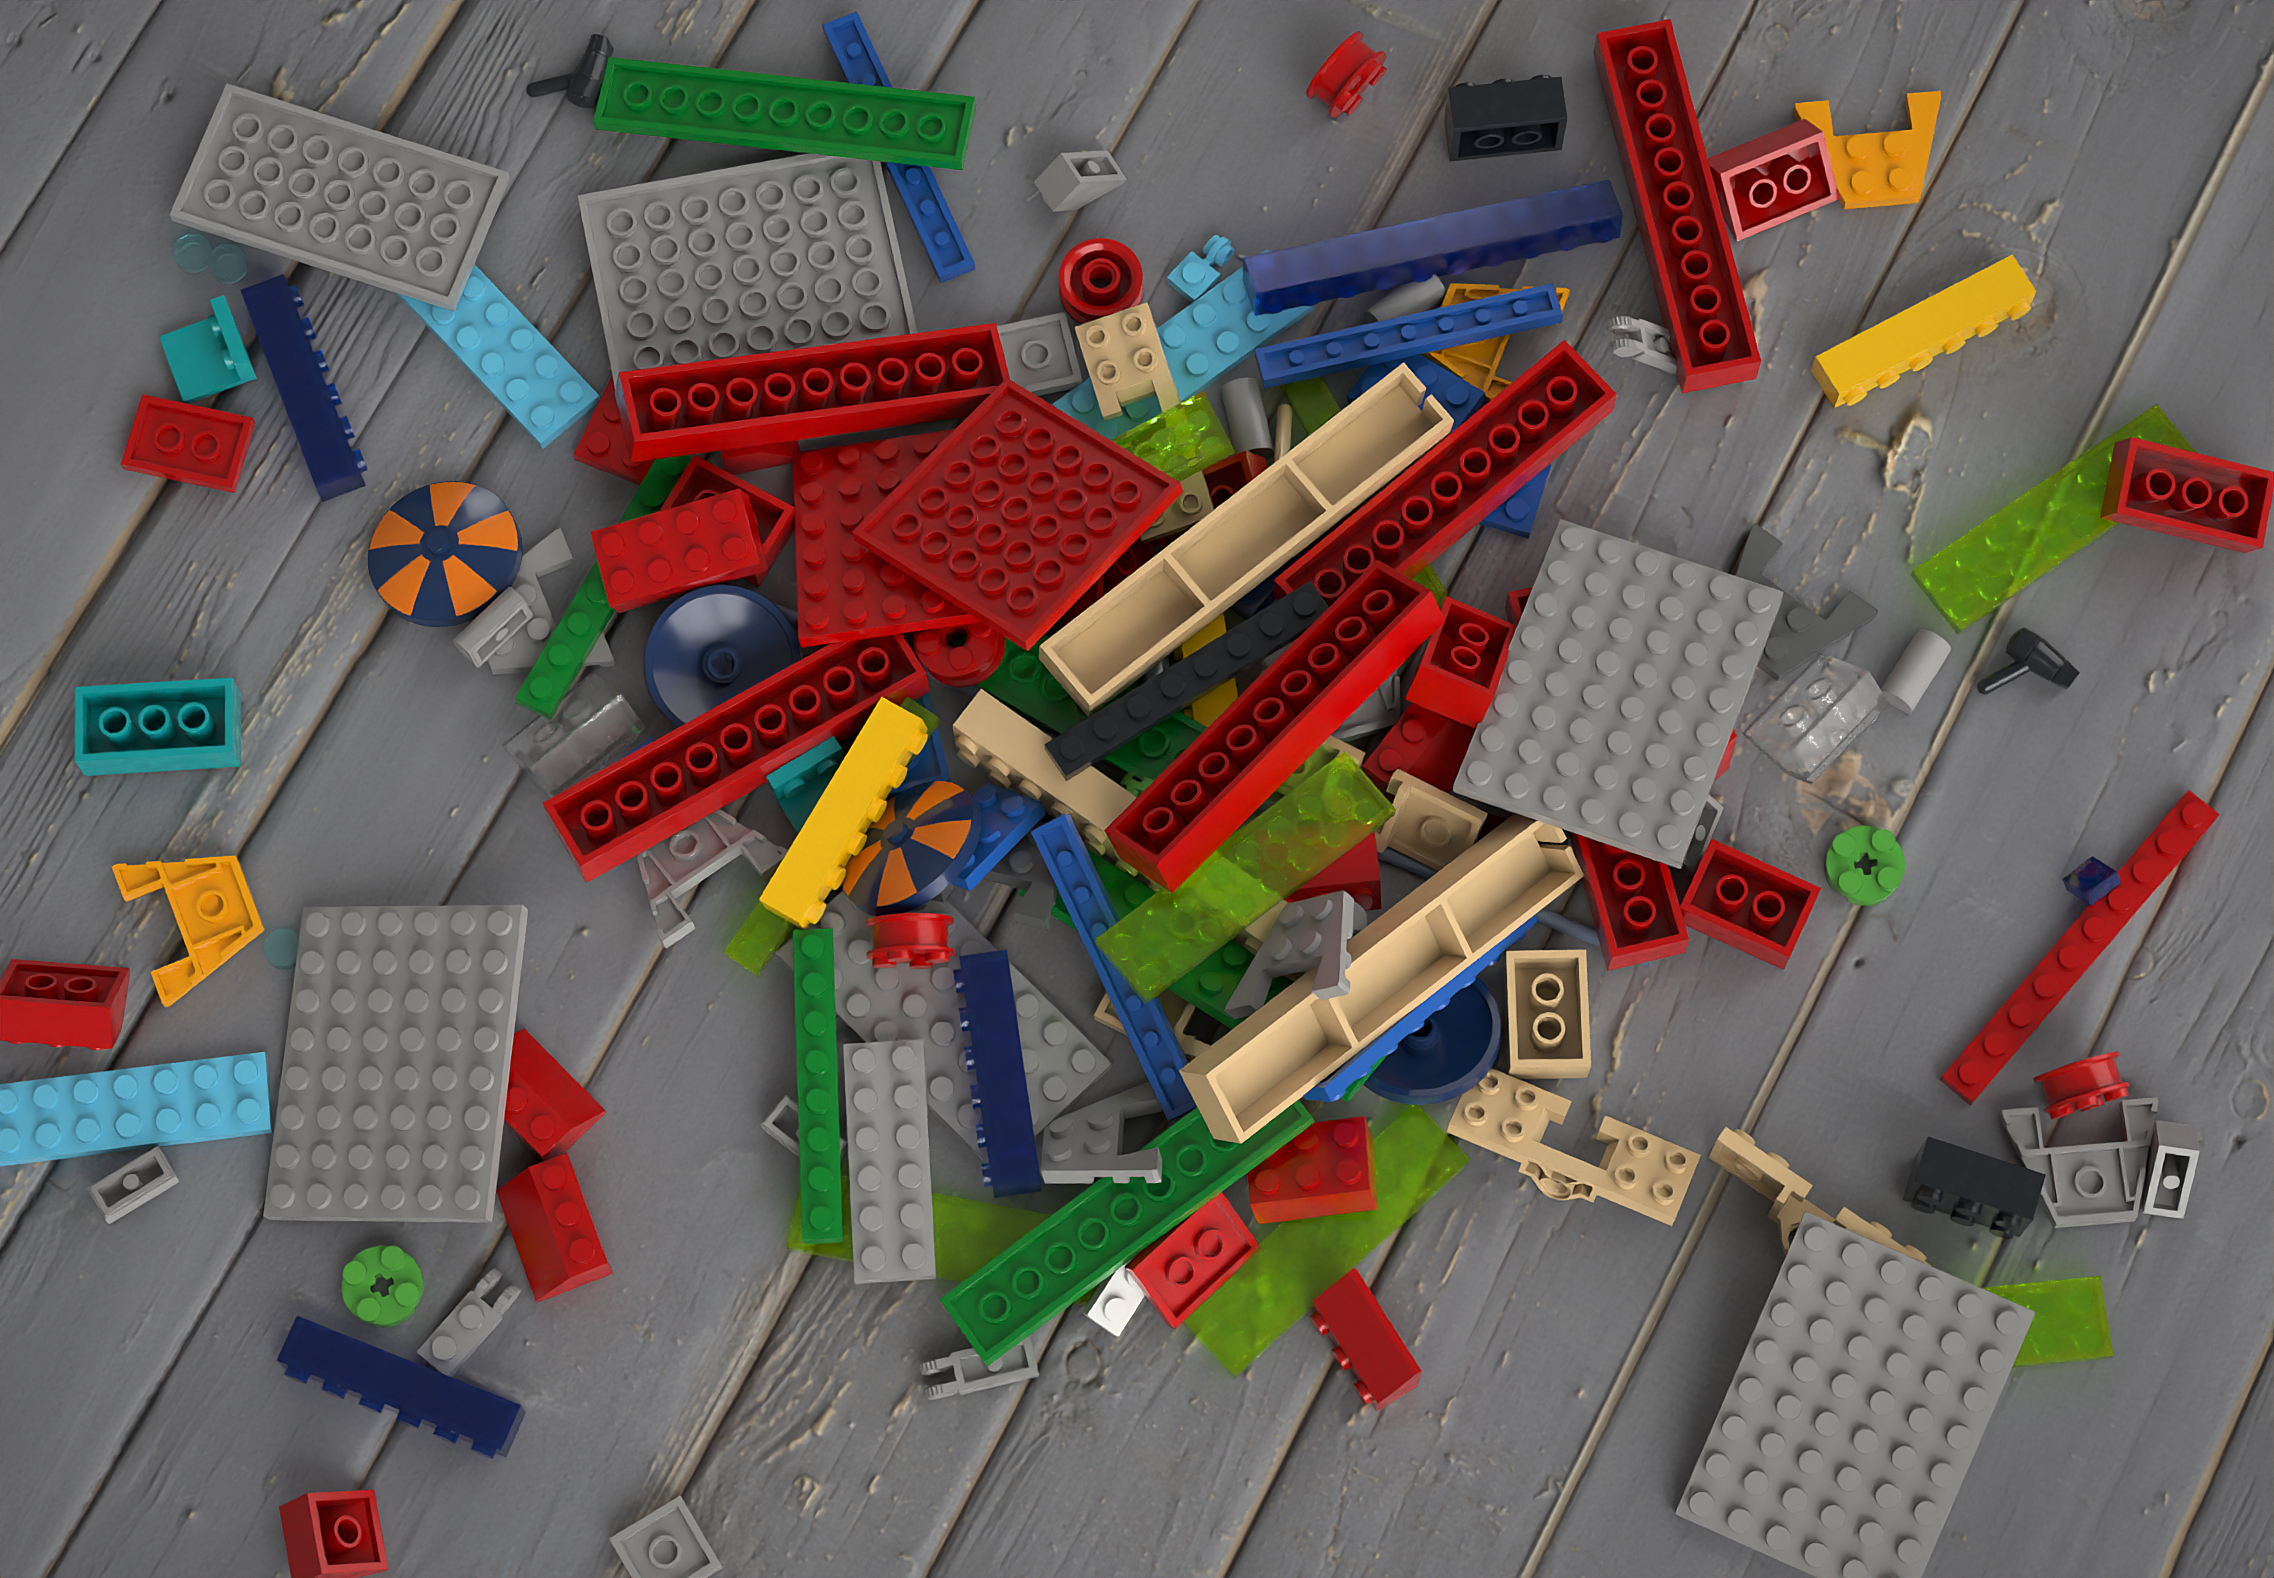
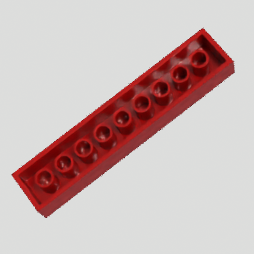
M1671 19L1597 33L1593 54L1665 328L1669 329V342L1673 358H1676L1677 362L1676 374L1681 393L1754 380L1758 375L1761 358Z
M996 323L624 371L618 374L615 397L630 463L968 417L1006 378L1010 379L997 325Z
M1563 340L1275 578L1273 596L1280 600L1311 581L1325 603L1330 607L1376 560L1412 579L1613 412L1617 393Z
M1376 560L1104 830L1120 859L1173 893L1445 621L1432 591L1381 561Z
M1533 587L1508 592L1505 612L1509 623L1518 625ZM1568 831L1575 857L1584 874L1581 879L1607 971L1685 953L1689 937L1668 865Z
M902 633L830 643L543 802V806L548 820L587 883L767 783V775L830 737L834 736L839 743L862 730L881 697L902 708L930 692L927 673Z

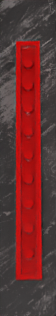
M2188 790L1941 1076L1940 1081L1971 1106L2220 814Z

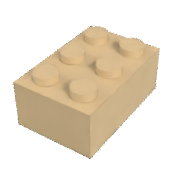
M1586 950L1506 951L1503 961L1507 1075L1517 1079L1587 1078L1591 1068Z

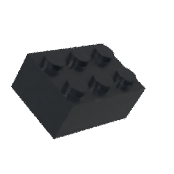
M1537 75L1530 80L1521 81L1505 78L1496 80L1491 84L1476 85L1471 82H1465L1448 88L1444 124L1449 160L1460 161L1562 150L1567 124L1562 77Z
M1927 1137L1915 1156L1903 1200L1912 1202L1911 1207L1918 1211L1933 1214L1936 1210L1951 1215L1950 1219L1955 1223L1965 1226H1973L1976 1223L1989 1227V1232L1995 1236L2012 1239L2013 1236L2020 1237L2033 1221L2046 1174Z

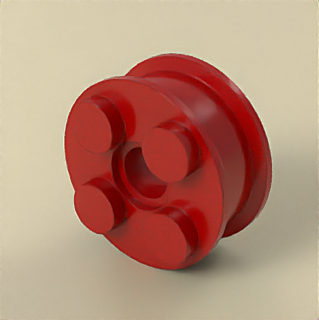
M1360 31L1350 35L1335 49L1317 71L1306 91L1308 98L1317 97L1330 108L1328 114L1332 118L1339 116L1343 112L1347 115L1352 114L1363 100L1360 94L1369 84L1371 86L1376 85L1387 71V68L1383 66L1386 53L1382 50L1377 53L1362 41L1364 35Z
M1094 238L1079 243L1066 254L1060 266L1059 293L1061 303L1068 315L1081 325L1140 305L1143 296V272L1137 256L1126 245L1112 239ZM1099 278L1110 282L1104 288H1097L1091 283Z
M983 622L914 631L913 634L914 649L921 663L937 681L951 687L964 688L983 682L996 671L1005 652V636ZM961 635L968 636L962 646L952 647V643L957 637Z
M900 913L869 918L865 921V926L872 929V950L866 952V957L872 960V967L890 968L895 967L896 963L909 962V968L929 969L933 968V963L949 962V958L955 955V950L948 947V926L954 923V919L948 915L934 913Z
M2110 1052L2076 1061L2034 1077V1083H2041L2048 1106L2043 1109L2044 1113H2049L2050 1119L2054 1120L2074 1113L2073 1106L2075 1110L2084 1112L2103 1106L2102 1097H2104L2105 1102H2110L2128 1096L2127 1088L2130 1087L2129 1082H2122L2115 1059L2120 1056L2119 1052Z

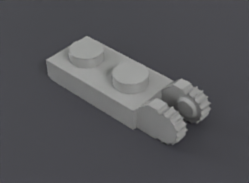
M1625 316L1615 317L1608 321L1609 331L1617 335L1629 334L1628 339L1615 340L1611 344L1614 355L1617 354L1619 357L1632 356L1634 360L1676 374L1677 362L1676 358H1673L1669 329L1640 318L1633 319Z
M496 1268L485 1275L477 1284L475 1290L470 1291L417 1350L418 1355L448 1380L451 1379L503 1320L502 1315L520 1295L521 1289L512 1284L502 1292L492 1308L483 1301L501 1279L502 1273Z
M1030 1335L989 1366L983 1362L974 1348L950 1353L949 1357L926 1362L919 1366L921 1375L932 1376L952 1368L954 1369L956 1381L933 1385L926 1389L925 1392L928 1400L945 1398L957 1393L964 1395L1039 1376Z

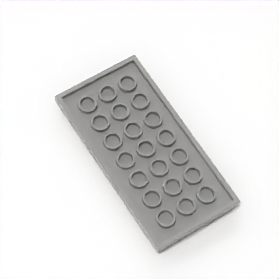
M226 83L169 216L173 222L455 312L510 177L506 171Z
M842 890L826 905L819 921L816 924L811 923L808 929L833 928L836 1016L863 1043L923 1039L927 1107L993 1173L999 1176L1044 1133V1128L1048 1124L1061 1117L1112 1068V1063L947 900L944 903L930 900L906 913H934L953 917L954 923L948 926V947L955 950V955L949 958V962L933 963V968L911 969L909 968V962L896 963L895 967L890 968L872 967V960L866 957V952L872 950V929L865 926V921L875 916L868 915L859 910ZM792 937L776 954L794 973Z

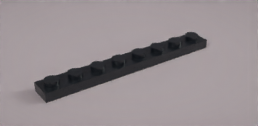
M1311 581L1307 582L1044 744L1045 751L1066 781L1299 638L1329 608Z

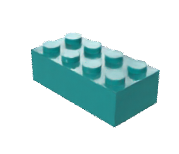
M232 677L75 687V763L84 776L241 767V692Z

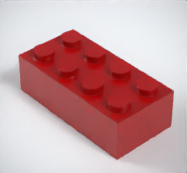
M2130 437L2114 443L2100 518L2241 553L2262 549L2274 491V472Z
M740 488L590 532L609 607L619 613L684 595L703 587L722 584L768 570L749 495Z

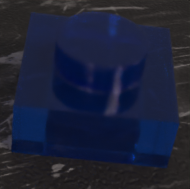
M2093 856L2062 879L2067 891L2090 906L2121 883L2117 871Z

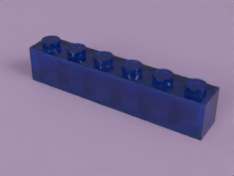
M284 274L241 289L244 302L322 502L366 486L361 473L367 471L368 468L360 449L352 451L349 439L354 438L355 435L348 417L340 418L336 406L341 405L342 401L335 384H326L323 373L329 372V368L322 350L314 352L310 341L317 339L309 317L304 319L300 317L297 308L304 306L296 284L289 287Z
M1007 949L959 956L961 969L953 970L956 993H965L966 1007L959 1008L962 1032L970 1031L972 1046L964 1047L967 1070L976 1069L978 1083L970 1085L973 1109L981 1108L983 1123L975 1124L978 1147H987L989 1162L981 1163L984 1187H993L994 1198L1042 1191Z
M296 1316L277 1358L278 1363L286 1369L284 1375L297 1382L307 1384L310 1378L322 1383L321 1390L332 1396L344 1399L347 1393L359 1398L358 1405L367 1410L381 1414L383 1408L397 1413L396 1420L402 1424L418 1429L420 1423L435 1429L434 1436L452 1444H456L458 1438L472 1444L471 1451L493 1459L495 1453L507 1457L526 1414V1411L520 1404L300 1316Z

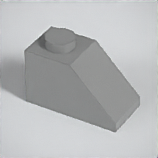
M1108 150L1060 153L1034 183L1041 192L1045 204L1055 212L1077 210L1121 186L1127 179Z
M2155 1120L2152 1141L2147 1156L2143 1213L2184 1219L2200 1152L2195 1125Z

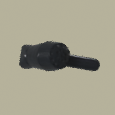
M598 34L591 35L586 51L574 72L532 82L526 88L527 94L530 97H539L567 90L566 97L571 103L581 108H593L599 99L608 57H611L614 51L613 46L607 37Z
M2024 627L2016 631L2007 643L2006 653L2015 662L1980 680L1977 684V690L1981 694H1989L2029 671L2067 690L2080 672L2068 660H2065V657L2044 638Z

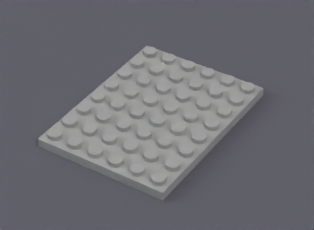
M808 153L577 195L615 389L618 374L624 371L918 333L880 161Z
M1560 519L1508 650L1510 652L1495 696L1482 723L1477 725L1454 782L1453 792L1681 869L1781 605L1784 592Z
M523 905L303 907L263 1217L269 1220L492 1223L528 909Z
M1805 1211L1675 1514L1817 1578H1921L2036 1312Z

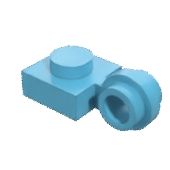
M1214 235L1203 248L1202 252L1206 255V258L1202 260L1191 251L1167 276V284L1190 303L1196 301L1220 281V273L1212 267L1215 264L1222 267L1232 257L1235 249L1231 247V241L1225 236L1220 238L1218 235Z

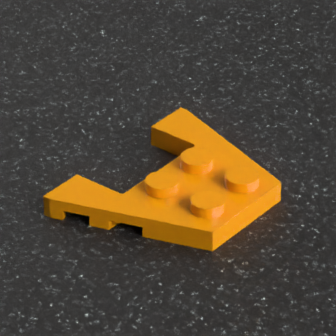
M1941 91L1907 93L1905 105L1909 130L1834 136L1829 100L1795 103L1793 112L1796 120L1806 119L1824 133L1840 198L1839 202L1843 209L1919 203L1941 100Z
M1450 283L1441 308L1528 289L1534 286H1523L1522 289L1499 288V285ZM1556 287L1555 292L1563 313L1570 289ZM1511 334L1423 354L1433 363L1484 391L1485 402L1487 403L1512 383L1495 376Z
M236 855L185 859L184 862L162 863L161 861H151L142 865H127L123 863L111 866L122 897L126 902L163 887L165 888L189 953V957L151 971L159 997L165 1008L175 1003L265 930Z

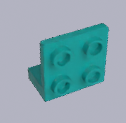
M224 295L210 300L214 314L209 315L207 319L160 336L161 344L181 398L186 404L257 378L235 318Z
M834 736L766 776L771 793L797 834H799L844 759L842 748Z

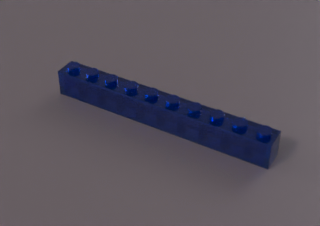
M1608 179L1243 257L1242 280L1255 316L1277 314L1283 310L1295 307L1314 306L1323 301L1351 298L1357 294L1374 290H1388L1394 286L1413 281L1425 282L1432 278L1434 274L1437 277L1449 274L1457 275L1467 270L1486 266L1495 267L1504 262L1523 258L1532 259L1541 254L1560 250L1569 251L1592 243H1606L1612 239L1620 238L1623 213L1611 182Z

